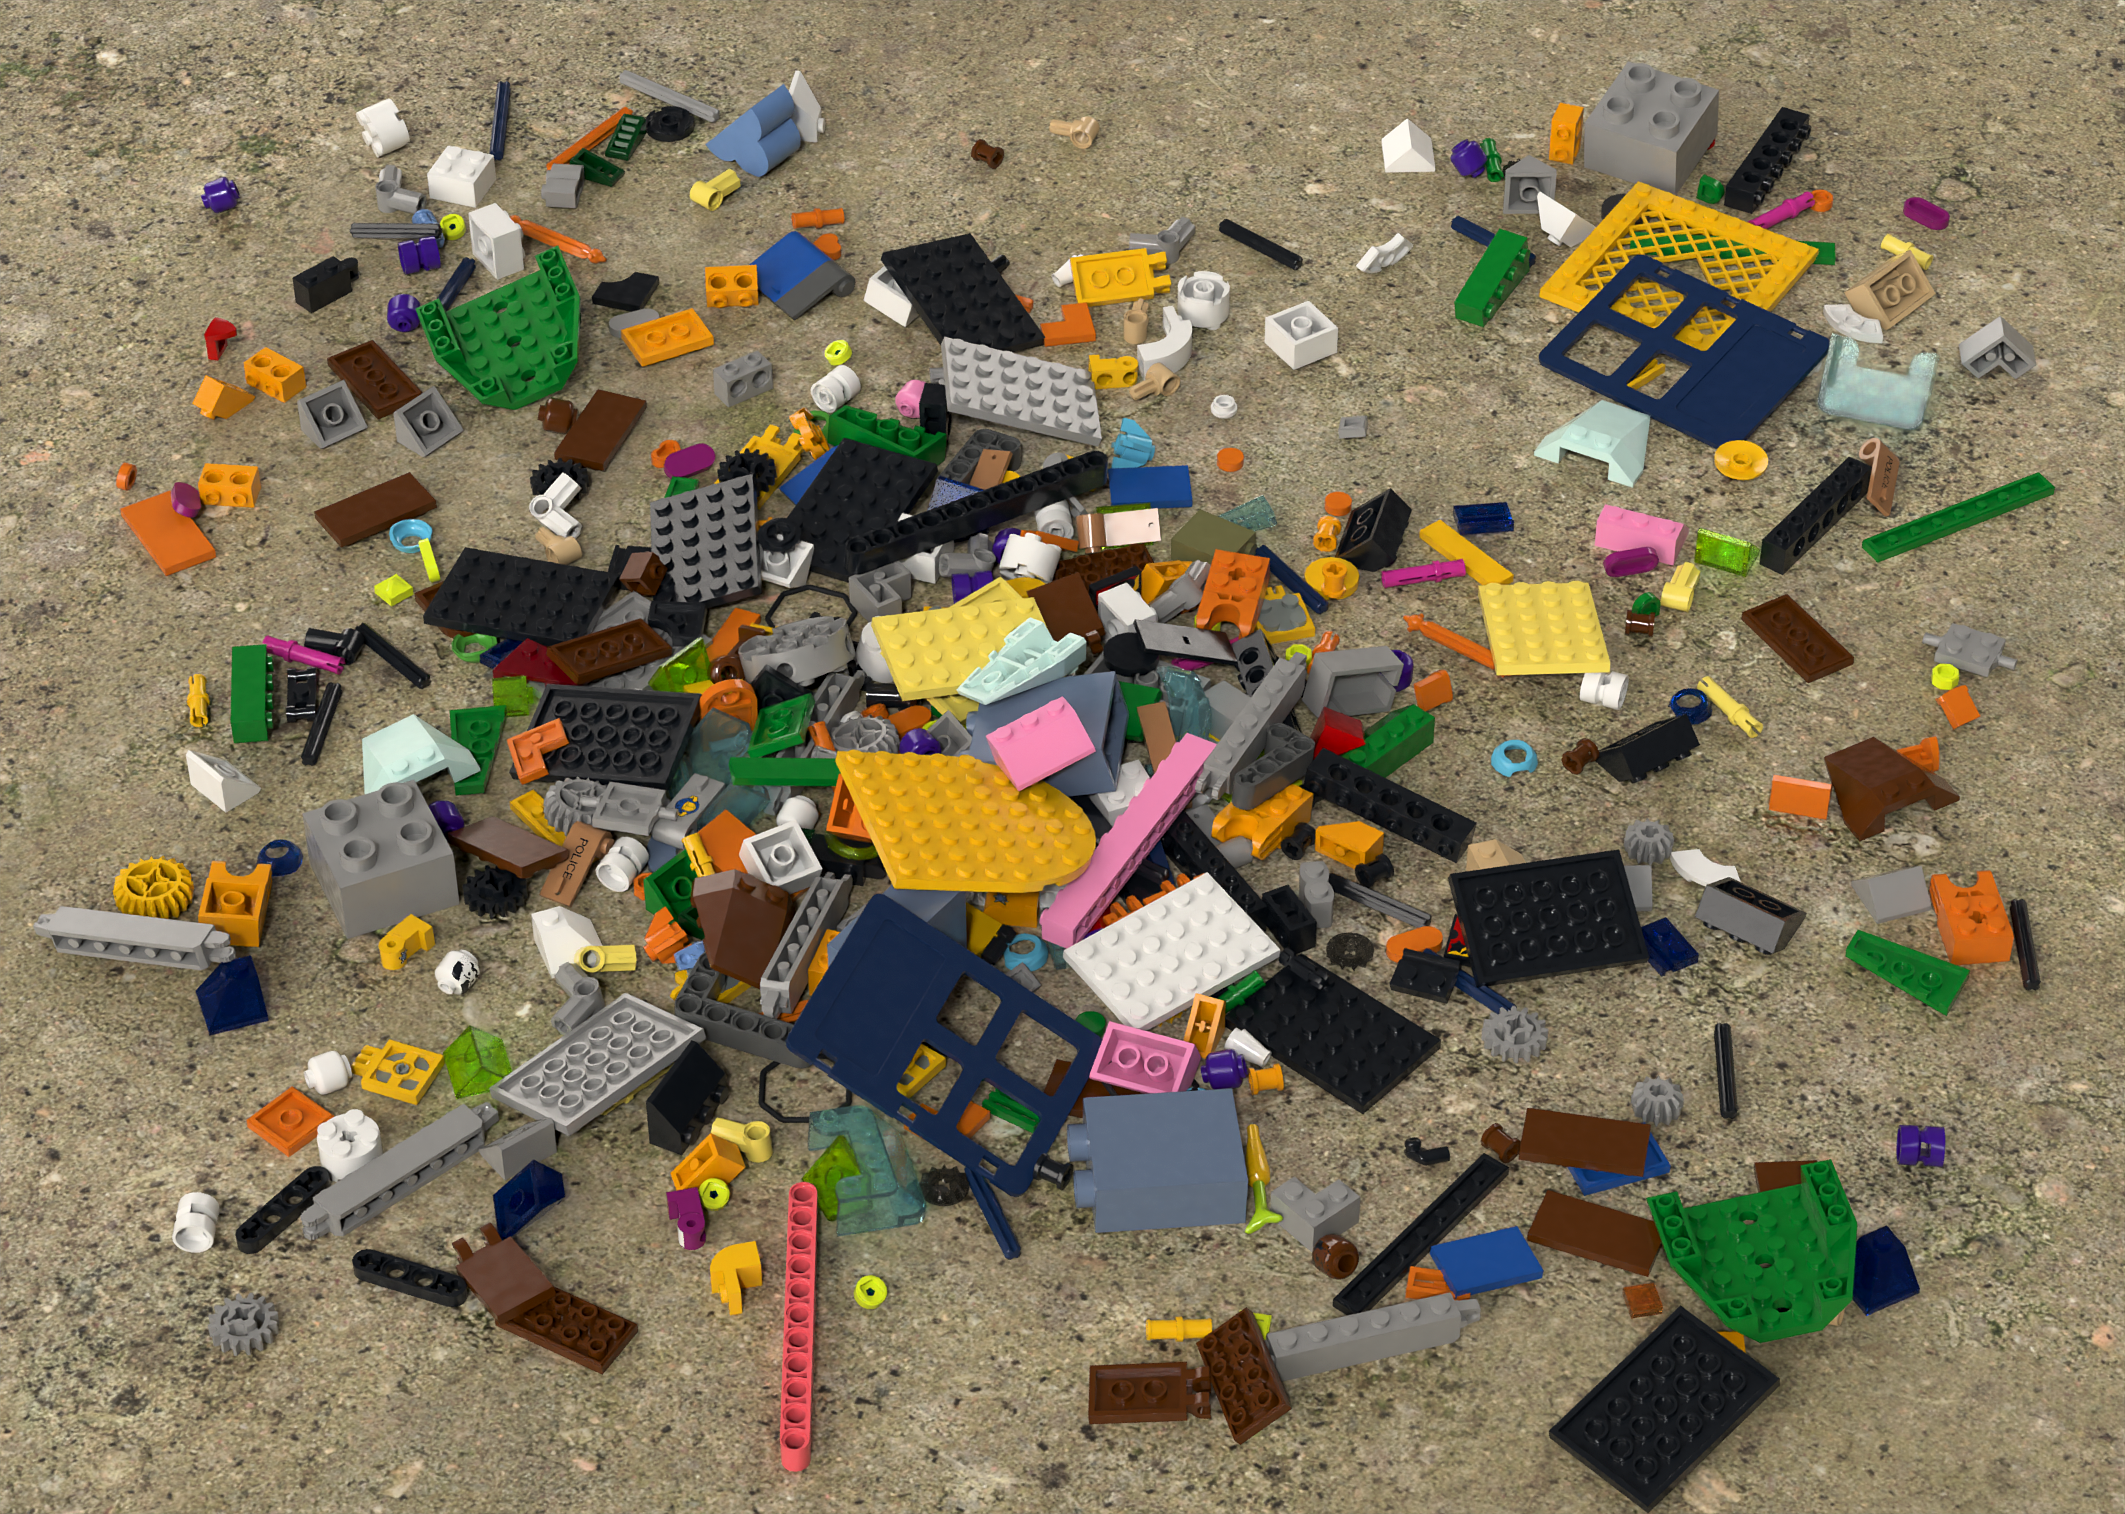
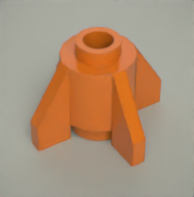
M666 906L655 913L644 938L647 945L643 947L652 962L658 959L661 964L676 963L674 954L692 945L689 943L684 947L683 944L688 942L689 939L676 921L670 925L668 924L674 918Z

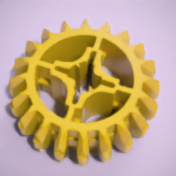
M151 855L149 860H142L140 858L137 864L129 863L128 869H121L120 875L115 877L113 886L115 904L121 913L169 919L171 916L178 918L180 911H187V906L192 903L194 895V884L189 870L184 867L183 863H177L175 858L167 861L164 855L159 859H154Z

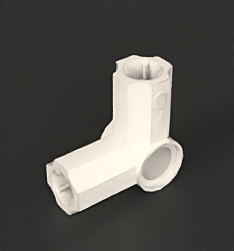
M562 473L543 495H538L532 499L529 506L531 514L542 526L547 527L557 536L562 535L565 538L572 536L576 539L580 535L582 525L563 509L581 490V487L568 475ZM549 508L546 513L542 514L545 509Z

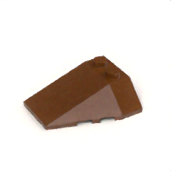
M1875 737L1824 757V763L1831 784L1836 792V800L1842 811L1843 822L1859 842L1884 832L1885 815L1925 799L1935 811L1960 801V796L1944 778Z
M736 869L695 878L692 882L690 902L693 908H697L699 917L696 921L698 928H703L705 935L703 945L710 968L760 989L761 977L796 914L789 893L776 885H770L751 874H745Z

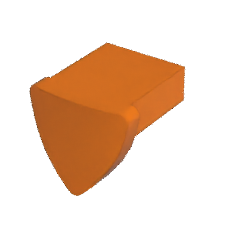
M1438 670L1414 684L1417 705L1424 711L1453 700L1451 681L1445 670Z
M1966 685L1953 688L1935 699L1937 704L1942 707L1953 730L1980 717Z
M1936 736L1923 739L1919 745L1897 749L1898 752L1930 771L1935 772L1939 770V746Z

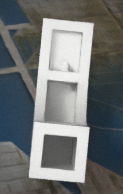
M1173 306L1163 307V330L1166 337L1157 342L1137 345L1138 369L1143 380H1145L1148 369L1155 363H1162L1175 373L1185 366L1191 357V320H1183L1181 315H1177Z

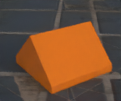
M1773 775L1769 810L1826 820L1833 786L1828 783Z

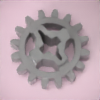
M1512 1006L1511 1011H1506V1009L1501 1007L1499 1014L1491 1012L1489 1019H1484L1481 1037L1484 1041V1048L1492 1049L1491 1056L1493 1057L1499 1054L1502 1055V1061L1504 1062L1508 1058H1513L1514 1063H1518L1519 1058L1529 1062L1531 1054L1539 1057L1540 1050L1546 1049L1548 1040V1028H1545L1546 1021L1538 1020L1537 1012L1531 1015L1527 1014L1528 1008L1526 1007L1522 1011H1517L1516 1006Z
M240 1293L236 1294V1300L234 1301L226 1297L224 1298L225 1305H215V1314H209L210 1324L208 1329L213 1345H221L223 1353L233 1349L234 1356H238L241 1350H245L247 1355H251L252 1349L255 1347L259 1351L264 1350L263 1343L272 1344V1335L279 1333L278 1312L275 1311L273 1302L266 1304L264 1296L255 1300L253 1293H250L247 1298L243 1299Z

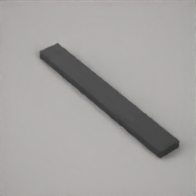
M1483 1153L1333 1298V1307L1347 1316L1370 1311L1409 1273L1410 1266L1415 1267L1430 1252L1431 1246L1437 1245L1509 1175V1167Z

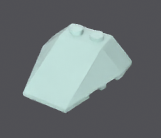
M1601 400L1545 436L1534 451V456L1559 463L1566 452L1571 450L1609 463L1608 480L1633 488L1644 469L1650 416Z
M1030 617L1003 639L1006 644L998 653L996 650H993L988 655L990 662L982 670L980 667H977L956 690L964 697L987 705L1070 675L1078 669V665L1086 660V640L1084 637L1070 632L1060 641H1054L1045 624Z
M414 714L362 739L365 794L378 791L388 783H404L411 780L418 782L445 768L454 783L481 771L467 748Z

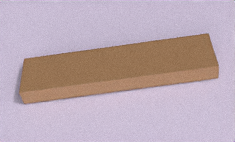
M1165 701L1137 707V714L1153 774L1156 773L1160 762L1166 760L1171 754L1172 748L1176 743ZM1192 800L1189 801L1184 809L1192 808Z

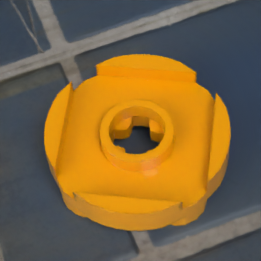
M803 407L790 415L789 419L796 430L799 429L802 435L799 441L805 452L810 451L812 457L817 460L830 450L820 426H816L812 421L810 422L814 418L807 408Z

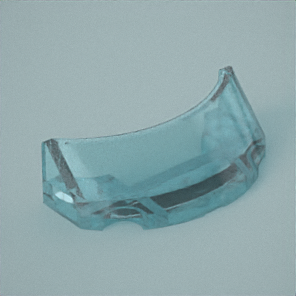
M1170 666L1158 667L1157 673L1161 681H1163L1168 696L1169 718L1176 742H1180L1186 733L1209 741L1208 737L1212 726L1211 706L1209 698L1205 696L1203 688L1199 683V677L1193 671ZM1151 763L1146 764L1144 769L1149 777L1152 778L1154 774Z

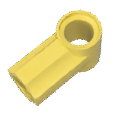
M728 169L707 183L701 180L697 181L690 190V199L704 208L714 211L720 207L725 196L741 187L740 179L735 171Z
M1685 562L1683 565L1677 566L1671 582H1666L1660 601L1661 606L1689 612L1694 597V590L1700 579V570L1695 567V564Z
M591 945L581 947L574 955V963L585 973L635 971V946ZM587 951L593 952L596 956V963L591 968L583 963V956Z
M717 1117L712 1124L711 1133L738 1145L739 1150L745 1152L746 1158L749 1161L760 1163L772 1156L770 1127L766 1123L753 1121L748 1124H742Z

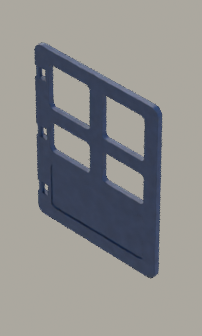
M1637 255L1539 353V363L1541 366L1635 411L1647 414L1650 418L1718 449L1719 446L1729 441H1746L1830 352L1831 342L1828 338L1818 333L1797 326L1796 323L1743 299L1735 298L1726 291L1682 271L1665 266L1662 262L1647 255ZM1661 270L1669 274V276L1665 278L1657 273ZM1640 277H1646L1687 296L1657 328H1651L1610 309ZM1728 301L1735 304L1736 306L1734 308H1731L1727 305H1724V303ZM1705 306H1709L1736 319L1706 351H1700L1674 338ZM1594 324H1601L1641 343L1610 376L1603 375L1563 356ZM1793 332H1796L1798 334L1803 335V337L1799 339L1792 336L1791 334ZM1658 354H1665L1690 366L1689 370L1660 399H1654L1627 386Z
M875 894L868 901L786 1037V1046L790 1052L827 1073L828 1077L892 1119H897L909 1127V1130L973 1172L976 1171L988 1179L991 1184L1012 1197H1019L1027 1191L1033 1180V1170L1041 1154L1048 1153L1089 1078L1102 1043V1039L1098 1035L884 894ZM962 974L967 975L990 990L1001 1000L977 1045L969 1044L940 1025L936 1019ZM1020 1013L1026 1014L1077 1049L1076 1056L1053 1096H1048L996 1060L999 1049ZM922 1042H927L959 1063L962 1067L958 1078L937 1114H931L897 1090L898 1082ZM820 1052L835 1061L833 1067L817 1058ZM981 1081L988 1082L1039 1117L1036 1128L1014 1166L1007 1164L957 1130V1123ZM901 1105L916 1114L913 1121L898 1111ZM982 1158L997 1168L994 1174L979 1165Z

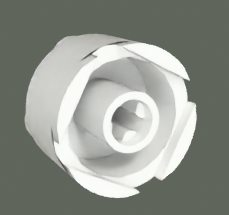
M389 98L356 113L360 125L364 126L365 129L362 132L363 139L368 146L372 145V149L377 157L399 149L410 142L404 120L399 119L396 114L399 110Z
M1209 271L1194 272V276L1188 279L1187 275L1184 276L1178 283V315H1181L1183 320L1190 319L1194 327L1207 328L1209 330L1219 329L1221 323L1229 315V283H1225L1221 275Z
M1026 533L1025 537L1010 534L1000 561V574L1010 580L1030 577L1041 580L1046 584L1050 583L1053 580L1062 549L1054 544L1040 542L1041 537L1033 533Z
M871 621L863 628L855 652L856 665L859 664L863 671H865V676L871 677L873 681L891 683L893 678L885 658L880 654L881 649L871 627Z
M349 1110L346 1114L335 1116L318 1126L317 1143L321 1167L328 1171L332 1181L338 1182V1179L342 1180L346 1175L353 1173L372 1159L383 1154L378 1125L371 1118L365 1116L361 1110Z

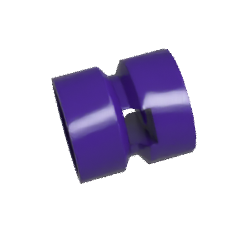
M434 236L419 238L418 243H415L413 240L398 242L399 259L404 275L419 273L421 268H424L426 271L441 268L439 250Z
M991 570L975 572L971 577L968 573L952 574L951 583L954 604L992 582Z
M1899 1125L1896 1143L1898 1165L1916 1166L1919 1161H1922L1924 1166L1943 1167L1945 1157L1944 1127L1925 1126L1923 1130H1920L1916 1125ZM1921 1142L1926 1143V1148L1921 1149Z

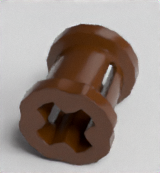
M979 139L972 147L971 157L975 161L981 160L987 163L990 168L996 169L1003 161L1004 150L1000 147L994 148L988 145L985 140Z
M1627 610L1625 635H1629L1632 632L1648 634V637H1653L1655 612H1651L1648 615L1632 613V610Z
M1582 738L1577 742L1576 747L1572 751H1566L1562 755L1561 761L1566 770L1578 775L1583 771L1586 764L1598 759L1599 750L1594 742L1587 738Z
M1492 1124L1483 1133L1481 1145L1497 1153L1501 1162L1505 1164L1510 1163L1519 1154L1521 1141L1517 1138H1511L1503 1131V1126L1500 1124Z

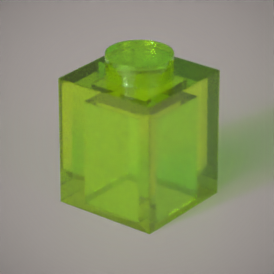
M526 676L492 678L494 706L506 705V717L529 716V704H534L533 687H527Z

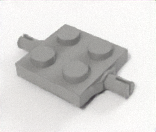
M1952 623L1948 632L1942 637L1925 632L1922 641L1923 644L1938 647L1935 652V662L1951 664L1958 669L1988 677L1991 671L1998 666L2014 671L2018 659L2002 655L2006 639L1997 637L1992 633L1971 629L1965 625Z
M609 782L606 790L600 796L582 794L580 797V806L596 808L592 817V826L595 828L649 836L655 822L660 818L677 821L679 814L678 809L663 807L666 801V790Z

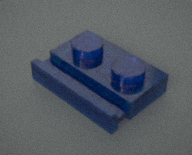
M1507 502L1453 506V517L1460 535L1514 531V520H1512Z
M1667 917L1641 927L1649 954L1648 962L1661 977L1665 976L1668 971L1676 972L1698 963L1699 953Z

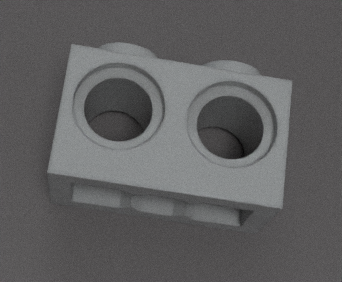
M757 350L713 369L714 394L729 408L773 389L772 364Z

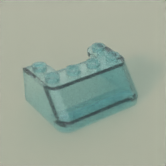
M1832 333L1818 396L1820 409L1831 415L1906 430H1914L1920 427L1932 395L1940 355L1937 353L1917 354L1911 361L1908 376L1856 366L1859 356L1857 342L1851 338Z
M712 708L693 729L669 788L672 801L694 773L725 783V789L697 821V832L725 809L749 827L752 820L770 802L768 789L762 785H756L752 789L745 785H733L728 765L730 757H742L747 752L752 732L749 723L716 708Z
M862 1105L810 1112L808 1150L814 1151L851 1145L861 1175L845 1177L836 1184V1197L838 1200L837 1237L916 1225L924 1220L926 1216V1201L902 1134L870 1108Z

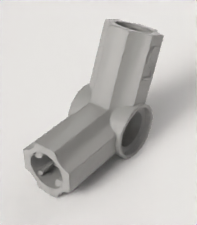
M386 165L383 170H380L379 182L375 187L378 209L381 212L393 213L400 210L415 214L417 211L425 209L427 203L426 195L401 188L402 170L396 168L395 165Z
M1181 217L1168 230L1160 231L1157 235L1130 233L1129 250L1146 248L1147 255L1165 252L1167 263L1165 264L1175 263L1179 259V251L1195 234V225L1191 223L1190 219Z
M979 533L976 536H970L967 544V553H945L940 555L938 560L940 575L942 577H951L952 574L968 573L971 577L975 572L992 571L996 561V556L992 553L993 543L986 534Z
M1196 560L1191 563L1185 573L1170 585V589L1147 604L1155 609L1158 623H1166L1182 610H1189L1201 602L1211 567L1208 562Z
M569 962L559 966L558 972L554 975L556 983L570 997L551 1018L552 1026L562 1035H566L588 1017L593 1016L605 1007L597 979L589 977L576 963L572 964Z

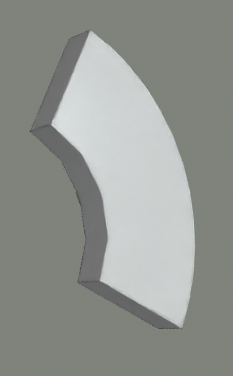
M1397 233L1386 244L1379 247L1372 246L1356 267L1365 273L1380 272L1382 270L1381 267L1394 265L1411 250L1413 244Z
M1849 304L1824 305L1823 313L1826 320L1838 332L1859 341L1882 343L1883 333L1878 319L1862 317L1854 312Z
M1700 849L1675 851L1670 854V861L1673 867L1688 882L1694 881L1705 886V888L1707 884L1727 877L1741 882L1735 866H1723L1713 863L1704 857Z

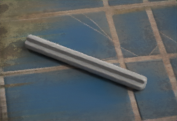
M624 70L619 75L621 84L672 106L684 108L690 114L706 121L715 123L720 118V111L633 72Z

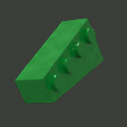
M1499 228L1454 301L1455 317L1457 319L1484 328L1488 321L1494 317L1497 310L1530 271V249H1528L1527 237Z
M845 405L829 416L827 443L838 446L843 438L932 462L938 466L945 461L947 434L937 432L936 435L925 433L926 428L915 425L914 429L901 426L900 420L893 418L880 420L877 419V414Z

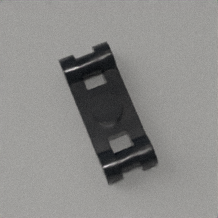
M316 666L307 667V670L287 668V723H295L297 719H307L308 722L314 721L317 713Z

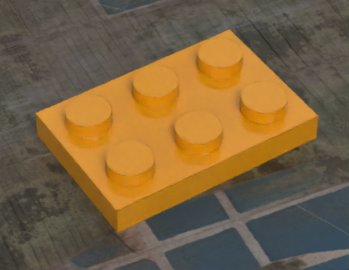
M693 308L621 330L622 340L642 367L714 345L713 335Z

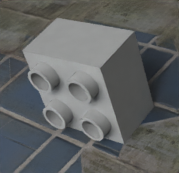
M1628 61L1585 122L1584 167L1634 184L1639 181L1677 195L1718 134L1719 90L1702 85L1692 78H1680L1655 70L1648 64H1636Z
M415 780L404 783H388L378 791L348 800H332L322 808L302 813L310 866L347 939L398 924L410 914L420 917L460 904L454 854Z

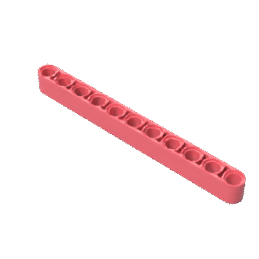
M809 1182L794 1184L789 1190L780 1451L782 1465L785 1469L794 1472L806 1469L811 1461L818 1197L816 1187Z

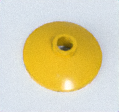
M1734 440L1718 447L1714 455V463L1722 474L1730 478L1750 480L1761 476L1766 471L1768 456L1760 446L1752 442Z

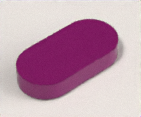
M1912 197L1904 202L1903 213L1906 217L1932 230H1943L1948 227L1950 215L1946 210L1919 197Z
M703 443L679 450L666 458L664 472L670 479H672V476L689 478L712 467L715 461V452L709 445Z
M176 482L171 490L173 509L185 517H196L201 508L199 491L183 482Z
M1641 547L1614 552L1604 559L1603 566L1608 576L1622 577L1653 570L1658 565L1659 558L1654 548Z

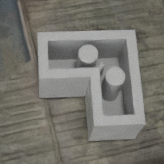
M2001 316L1959 344L1962 365L1978 379L1998 365L2015 379L2036 366L2033 345Z
M896 561L864 574L850 576V603L868 622H871L872 617L902 614V601L911 598V573L900 561Z
M1293 1177L1271 1191L1270 1211L1281 1215L1283 1220L1278 1224L1312 1252L1314 1245L1323 1236L1328 1234L1341 1235L1359 1223L1360 1196L1340 1179L1315 1194L1296 1177Z

